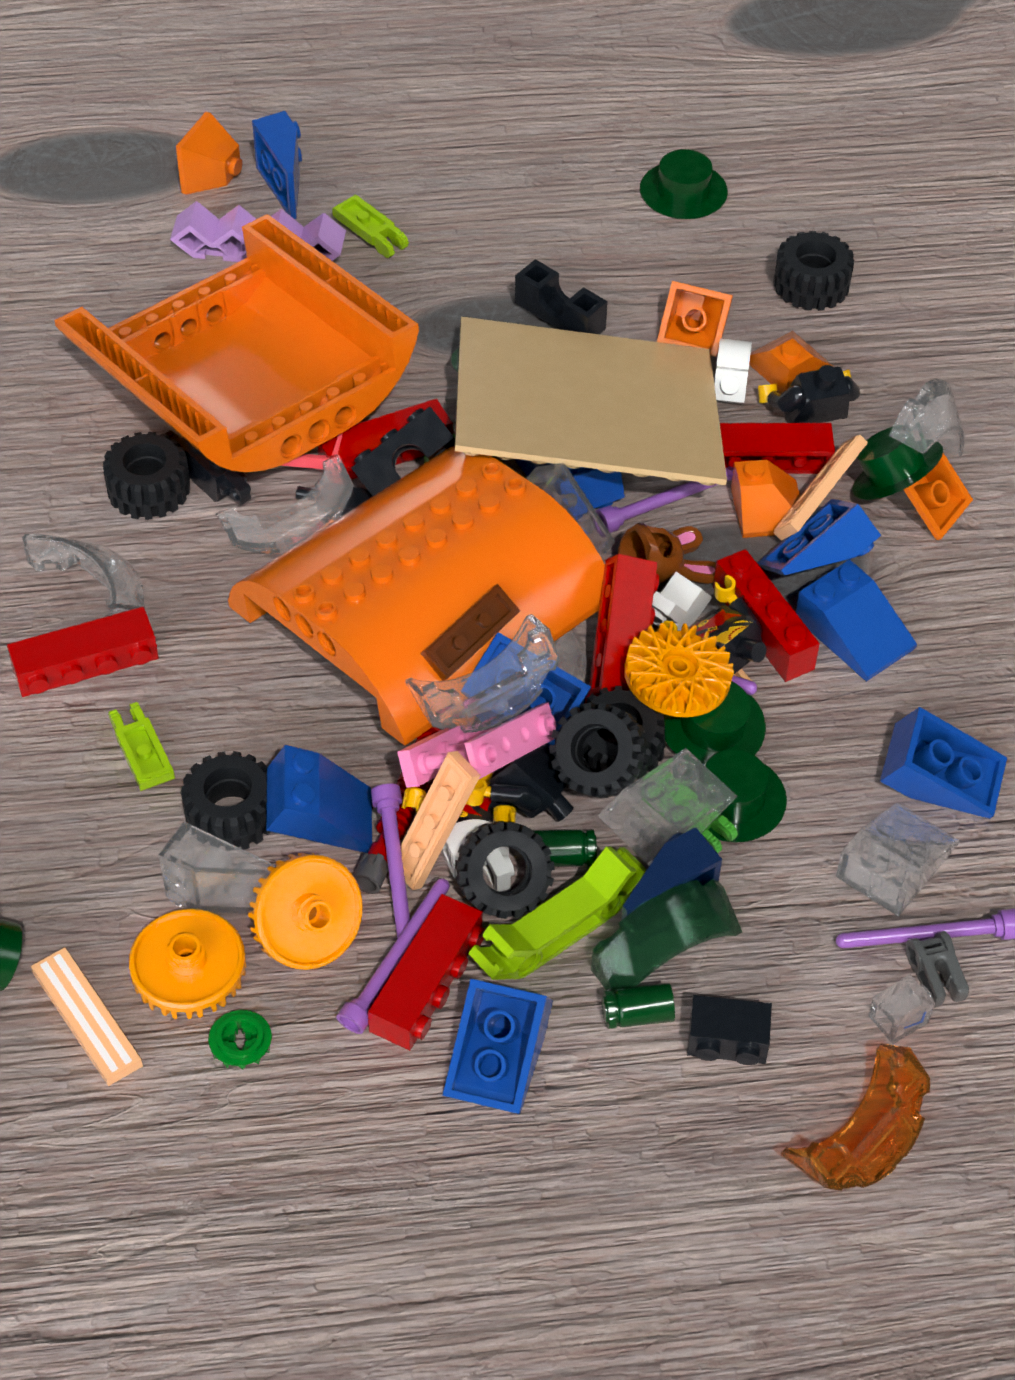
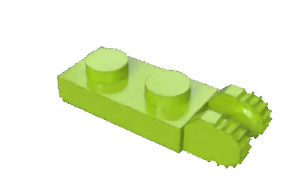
M356 194L332 208L333 217L370 245H374L378 253L384 257L390 258L395 254L393 245L400 248V250L408 247L407 236L395 226V223Z
M138 702L129 705L130 715L135 722L125 726L120 713L116 709L109 711L108 715L114 728L116 739L140 791L175 779L173 768L149 718H145Z

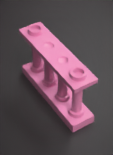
M549 702L542 703L505 723L493 724L490 715L485 711L477 712L398 751L397 754L406 788L417 787L434 779L448 752L458 751L481 775L479 778L481 779L554 740L551 736L553 730H556V721L551 713Z

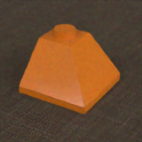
M205 112L176 145L181 193L187 195L227 186L242 169V159H240L238 143L209 112Z
M672 281L657 342L710 349V355L718 357L720 338L723 337L733 295Z
M793 330L751 352L749 365L770 384H777V390L781 393L789 388L798 374L819 370L824 365L833 366Z
M944 453L938 464L926 476L903 489L936 540L943 538L973 501V498Z
M768 460L734 462L731 492L742 538L775 536L773 533L774 529L800 497L796 479Z

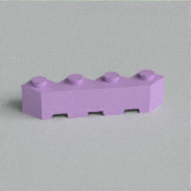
M195 201L177 215L170 240L193 258L205 259L206 255L223 256V261L239 262L247 258L242 226L256 220V218L238 205L218 219L200 203ZM280 209L271 216L331 261L341 255L346 230L327 214L322 213L304 227L283 209Z

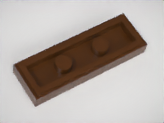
M496 584L420 654L437 675L445 681L512 620L520 610L503 589Z

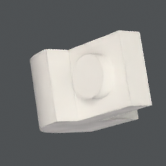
M720 338L714 383L717 402L744 404L752 342Z
M675 572L661 593L656 591L653 595L652 607L655 609L653 623L659 627L664 621H673L678 631H681L684 623L689 627L696 621L712 597L690 580Z
M469 819L455 824L441 851L454 878L457 876L455 860H458L460 845L465 844L467 841L466 837L471 832L474 833L479 829L478 827L484 824H492V822ZM499 847L493 850L487 856L483 865V872L492 889L500 892L511 890V877L515 874L513 864L509 858V847Z

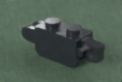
M171 430L165 433L169 436V440H177L179 446L184 448L189 478L214 502L226 496L232 498L239 505H243L251 500V488L247 483V476L243 472L231 471L220 467L204 456L185 438H180Z

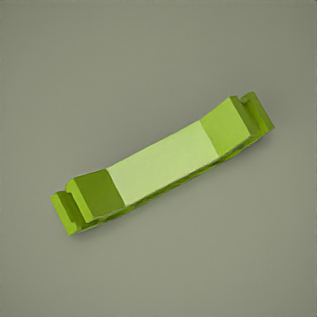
M606 846L582 878L515 923L490 924L484 931L483 937L486 941L491 940L493 944L489 947L481 948L478 945H474L468 954L492 980L524 978L614 917L623 908L624 903L647 869L625 847H619L615 851L612 847Z

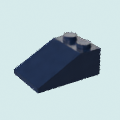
M696 827L685 833H677L668 839L624 903L619 948L622 952L716 901L722 858Z

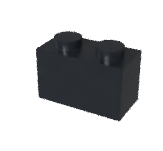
M693 995L687 1056H695L705 1061L717 1059L732 1060L743 1065L766 1064L770 1046L772 1003Z

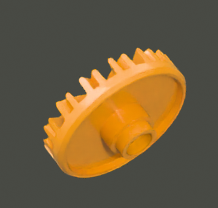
M673 621L669 623L668 627L661 623L657 632H654L652 625L648 627L647 631L642 630L639 639L634 637L632 644H630L624 665L627 685L638 700L659 713L673 717L704 715L716 709L725 700L730 689L734 670L733 663L728 664L730 652L725 651L726 647L723 645L719 649L716 648V636L709 637L708 631L705 632L703 638L697 636V626L693 625L688 629L686 623L682 625L681 631L673 630Z
M300 852L298 856L289 854V860L276 861V868L269 866L267 868L271 872L266 879L259 878L258 882L261 884V887L253 888V892L258 895L255 903H249L250 907L254 908V910L249 912L248 916L254 920L255 927H250V929L256 933L253 937L254 940L263 946L261 950L267 953L270 958L295 969L309 970L320 968L338 959L354 941L360 928L363 914L361 891L352 873L338 861L313 852L312 854Z
M201 909L176 910L156 918L138 934L129 955V970L136 994H141L143 1003H149L152 1011L155 1006L161 1009L164 1016L171 1011L172 1018L177 1019V1012H185L187 1018L191 1019L195 1011L197 1016L201 1018L205 1008L211 1007L212 1011L215 1012L217 1011L216 1004L225 1007L226 997L229 994L233 997L236 995V989H241V977L246 974L245 949L238 931L225 918Z

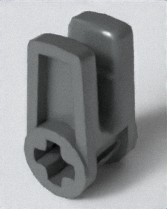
M946 931L937 932L933 938L924 940L912 938L907 940L906 953L909 964L916 973L931 1008L939 1007L944 1003L946 997L944 985L948 988L955 1002L965 1000L969 993V987L956 957L950 935ZM937 971L942 974L946 984L941 982Z

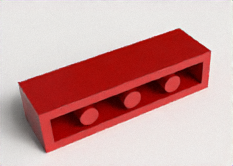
M437 398L358 423L342 434L336 462H338L337 468L333 470L332 467V470H324L331 482L335 484L358 478L351 469L356 464L354 459L367 449L373 451L381 445L382 442L380 440L386 433L395 428L399 431L408 424L407 418L420 408L425 411L428 407H431L452 435L453 423ZM338 435L317 446L318 455H325L327 458H331ZM417 450L404 451L397 458L395 465L422 457L424 454Z
M720 423L725 468L734 467V462L768 460L787 474H818L835 453L831 423Z
M744 549L717 560L713 588H715V582H717L721 588L727 589L724 583L725 576L729 575L734 578L736 582L735 595L737 598L742 597L760 622L763 629L761 637L767 649L765 656L782 679L787 682L815 670L820 643L749 552Z
M617 554L605 560L589 685L591 689L588 697L592 693L595 696H599V690L606 687L608 691H614L615 686H622L625 691L629 690L624 675L625 660L634 637L639 639L641 631H647L655 619V609L652 607L653 595L659 585V574L656 573L657 562Z
M144 606L7 644L11 665L22 697L40 694L50 689L75 684L82 680L111 674L114 671L135 665H143L149 661L159 659L156 638Z
M441 894L369 1009L368 1025L370 1033L411 1051L417 1039L423 1040L432 1022L430 1017L436 1008L442 1009L450 993L449 986L453 979H460L467 967L469 951L474 945L480 947L484 939L483 933L486 929L482 928L483 911Z

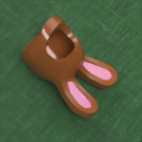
M637 523L628 529L621 539L618 554L657 562L656 573L659 574V583L671 579L675 572L691 581L706 584L714 582L716 562L683 559L684 554L697 550L703 541L701 532L695 527L685 526L670 532L663 528Z

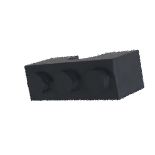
M536 259L515 275V303L560 330L601 334L606 329L608 301L583 287L571 298L567 297L559 285V273Z
M428 407L425 411L420 408L413 412L406 420L408 424L399 431L396 428L392 429L381 438V445L373 451L370 449L363 451L354 459L356 464L351 469L372 496L401 479L396 472L395 464L399 455L404 451L417 450L423 453L428 460H431L455 445V437L431 407Z

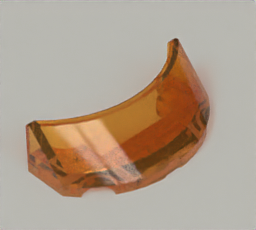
M880 1044L876 1048L875 1064L869 1086L860 1105L850 1119L837 1132L819 1143L812 1142L808 1147H786L781 1152V1155L824 1188L842 1191V1189L853 1187L864 1188L882 1180L893 1172L897 1164L909 1154L920 1134L925 1120L920 1115L922 1099L926 1093L930 1092V1077L910 1047Z

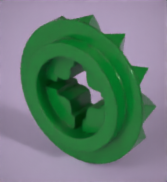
M236 1010L226 1013L216 1020L210 1029L208 1042L214 1059L223 1062L226 1068L232 1065L239 1066L243 1070L246 1065L254 1062L259 1065L265 1053H269L272 1033L269 1024L261 1015L248 1010ZM238 1029H242V1034H244L247 1040L243 1050H239L236 1042H234L237 1038L236 1035H238Z

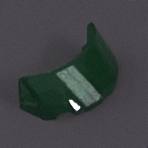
M713 879L703 886L698 880H694L668 889L659 896L648 900L618 923V930L612 936L601 940L592 953L591 971L606 990L612 989L614 992L619 988L636 987L661 965L687 949L714 938L739 935L742 933V930L724 887L719 881Z

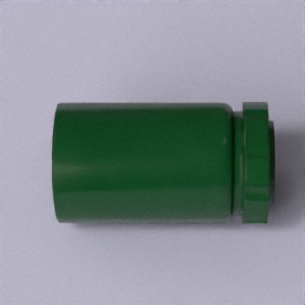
M581 829L532 830L538 833L544 839V844L549 847L552 853L550 854V859L554 862V867H582L584 864L587 867H591L597 859V840L594 829H586V832Z
M670 983L619 988L614 992L612 989L604 990L602 1011L607 1028L615 1029L617 1025L623 1028L674 1022L675 1005Z

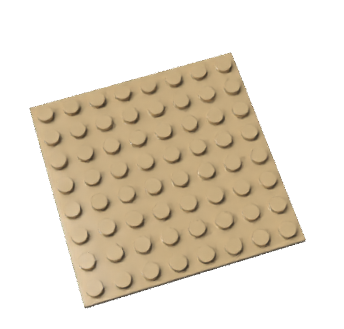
M461 317L455 451L463 452L470 456L481 454L496 456L503 460L521 459L529 460L535 464H560L573 469L584 467L598 469L605 473L616 471L631 473L637 477L655 476L663 477L670 481H695L707 486L715 484L726 485L727 475L710 349Z

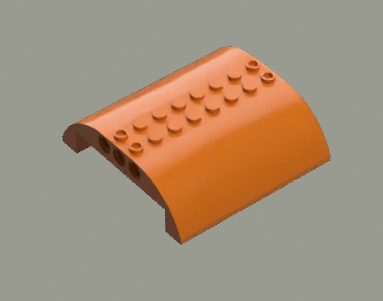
M268 214L242 226L247 258L109 328L83 307L54 320L56 327L65 337L204 456L220 467L238 472L265 471L281 466L362 421L389 395L401 378L409 363L419 333L418 323Z
M453 446L236 583L229 593L228 603L232 610L249 623H252L265 613H269L375 696L381 728L406 746L470 701L461 694V690L496 634L445 681L437 675L420 653L492 586L498 584L520 610L499 633L537 654L599 611L605 564L580 525L548 493L493 456L481 454L470 456L463 452L455 451V446Z

